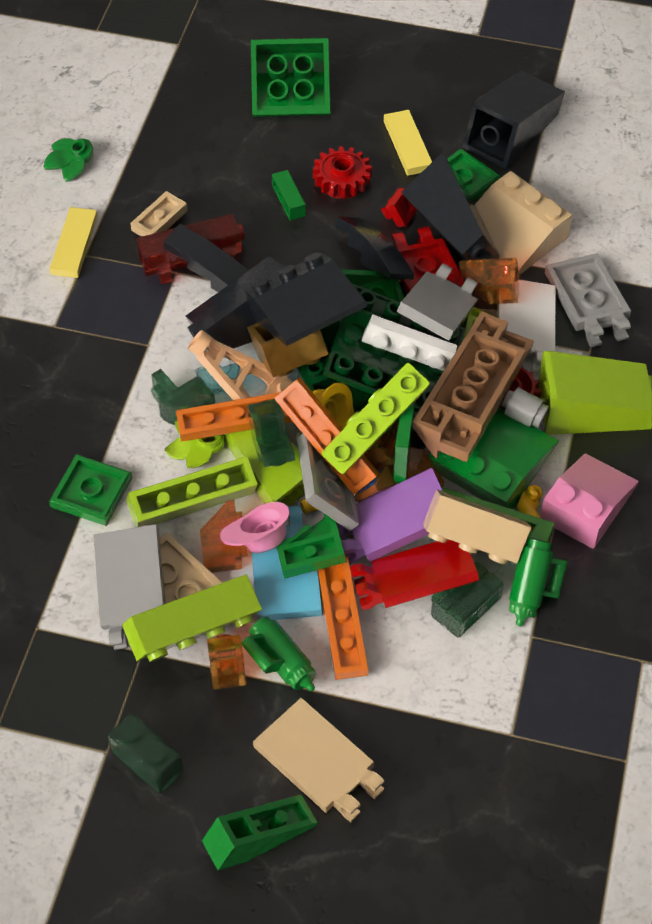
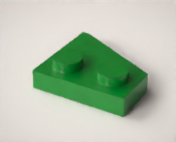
M324 514L325 518L311 527L307 524L294 537L286 539L277 546L284 579L347 562L336 521Z

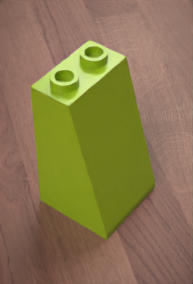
M543 351L538 380L540 381L539 389L542 390L541 399L544 400L543 404L549 406L543 420L544 432L546 434L558 435L652 429V375L648 376L646 364Z

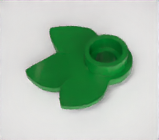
M70 138L59 139L51 145L54 151L46 157L43 167L45 170L62 169L65 182H68L84 171L85 164L93 157V145L88 139L84 138L77 140Z

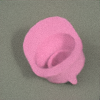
M280 502L260 505L247 515L226 526L220 533V540L224 544L231 546L245 545L249 551L254 553H263L274 549L285 540L287 535L285 522L290 515L289 508Z

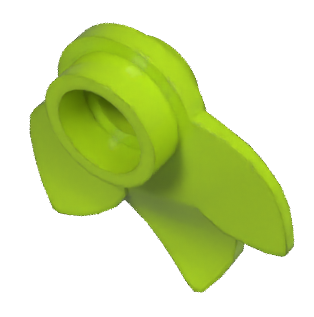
M175 421V428L180 435L178 421ZM224 435L181 442L179 437L165 448V452L174 459H186L187 468H198L209 462L212 454L217 453L223 448L225 443Z

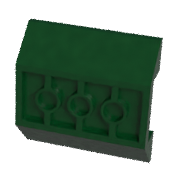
M355 285L356 290L366 301L367 307L341 320L323 374L326 377L373 394L378 389H382L406 363H410L430 382V386L415 401L414 411L418 413L444 371L362 342L363 333L372 314L457 345V349L463 341L466 329L459 327L448 341L396 312L400 302Z

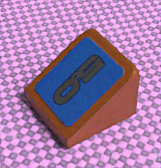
M387 465L377 469L379 475L355 494L354 499L356 502H361L396 485Z

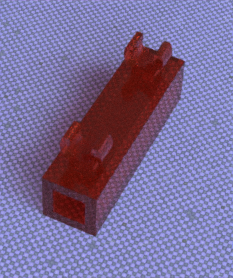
M233 214L185 225V227L204 237L234 259L236 253L242 252L241 240L245 239V233L242 224L236 223ZM175 228L136 238L138 256L145 275L158 274L161 284L173 282L170 275L171 270L187 266V261L164 249V240Z

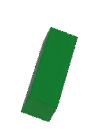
M285 170L272 174V187L289 220L305 217L306 204L289 171Z

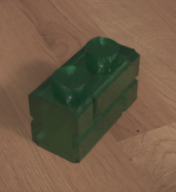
M478 561L474 562L479 576L478 581L435 593L431 598L432 618L442 626H446V629L457 638H460L503 595V581L493 573H489L488 569Z
M133 713L129 714L108 735L111 752L159 794L183 772L181 755L171 746L168 747L167 743Z

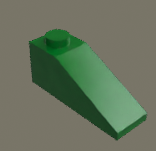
M297 795L217 817L202 839V843L217 870L245 863L314 828L318 822L302 795Z

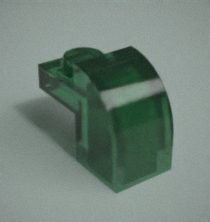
M162 369L151 374L153 385L151 393L159 404L160 417L169 424L175 425L174 422L177 421L176 410L215 404V395L198 376L177 387Z
M272 399L247 405L254 446L260 462H263L264 467L281 466L286 462L295 461L294 449L286 433L284 413L276 400Z

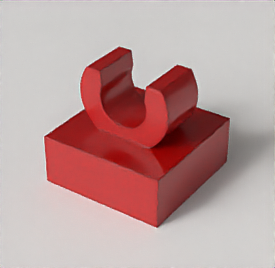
M398 188L392 198L388 199L386 207L381 209L385 218L393 219L397 227H406L417 212L401 193L405 188Z

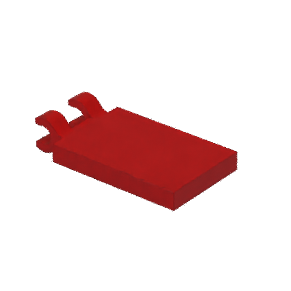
M429 226L418 228L420 238L417 239V244L408 246L403 232L391 234L394 241L393 245L403 255L414 273L413 280L400 279L406 294L412 290L427 271L435 275L442 263L453 268L447 280L459 287L463 286L464 280L443 238L435 240Z
M448 539L446 543L435 541L371 561L372 567L361 563L352 565L350 567L352 577L363 576L354 580L358 597L368 595L359 599L362 609H371L380 603H384L385 608L478 581V572L470 552L459 548L458 542Z

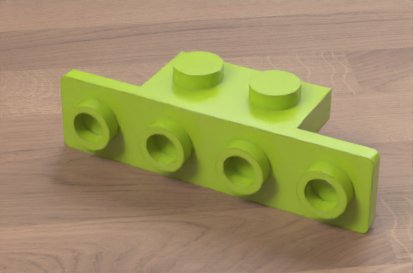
M406 363L382 389L380 388L372 394L368 400L369 403L361 411L356 412L347 421V426L322 451V456L341 474H346L430 386V382L410 363Z

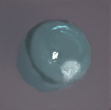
M236 363L224 367L219 365L232 380L236 378L240 371V366ZM198 367L194 370L203 390L214 395L226 393L206 368Z

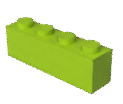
M248 456L129 492L126 502L135 527H141L144 524H159L251 495L258 484Z
M245 574L133 615L122 624V627L136 661L148 657L149 662H153L168 655L167 650L175 646L181 651L197 644L196 638L206 635L207 639L210 640L226 632L225 627L234 624L236 629L254 622L252 616L260 612L262 608L248 575Z

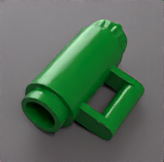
M527 537L518 560L509 596V611L515 614L517 619L516 625L519 627L523 626L524 621L528 617L534 618L536 616L543 596L559 598L568 562L564 559L552 557V543ZM554 563L548 590H545L550 565Z
M263 617L254 623L249 630L250 636L246 637L241 642V645L265 674L277 672L286 684H290L295 690L307 688L308 691H314L315 685L312 681L316 676V671L311 666V661L280 624L269 617Z

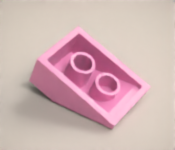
M585 453L555 482L543 499L540 516L544 520L553 522V528L594 549L637 487L639 481Z

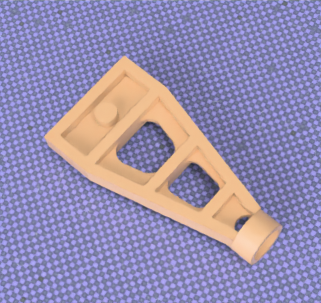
M203 330L197 333L188 346V350L197 356L196 358L232 400L250 398L242 385L244 379L249 374L265 381L267 387L263 395L282 392L293 383L287 376H276L273 378L264 363L214 340ZM223 357L240 366V371L234 380L227 376L219 367ZM282 424L272 427L279 432Z

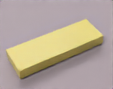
M404 110L384 114L385 126L407 176L421 173L432 161L410 111Z
M69 208L50 266L51 275L79 277L98 217L97 210Z

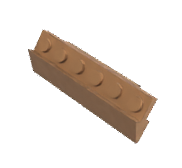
M481 311L412 422L413 429L436 459L440 452L465 462L469 460L530 354L534 341L507 331L508 321Z

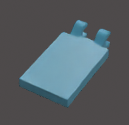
M301 506L288 507L290 515L289 525H286L287 535L285 540L294 537L303 528ZM277 547L263 553L251 552L255 594L262 608L257 613V620L263 617H269L271 620L322 616L317 570L284 579Z

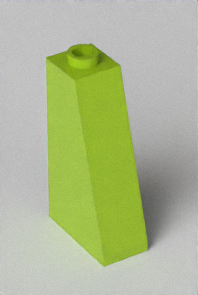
M272 426L223 434L225 443L235 459L248 456L258 484L255 490L264 504L280 502L290 507L305 495L299 450Z

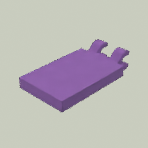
M433 468L356 503L359 525L353 530L349 531L337 523L341 540L350 534H353L355 539L341 541L349 564L356 562L365 555L371 562L429 534L425 530L423 522L436 489L443 491Z

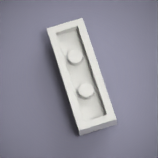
M373 314L362 337V342L443 371L457 349V345Z

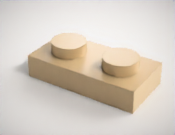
M166 191L130 223L131 231L153 243L188 211L187 203Z

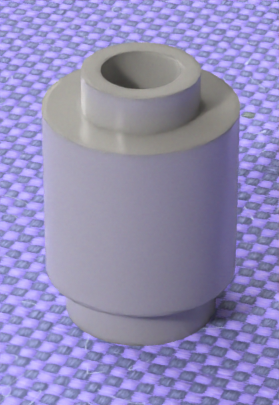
M519 387L515 392L509 390L501 405L506 408L504 415L528 427L533 425L536 428L540 427L549 409V406L543 404L544 400Z

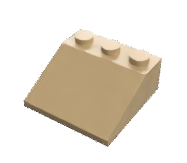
M512 171L493 183L475 204L500 255L494 267L508 278L515 279L569 237L572 214Z

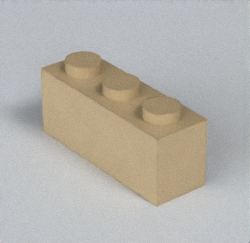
M438 489L435 491L423 522V526L429 532L428 536L442 543H446L448 539L458 542L459 548L476 554L478 550L489 553L488 558L501 564H506L508 560L518 563L531 530L530 525L524 520Z

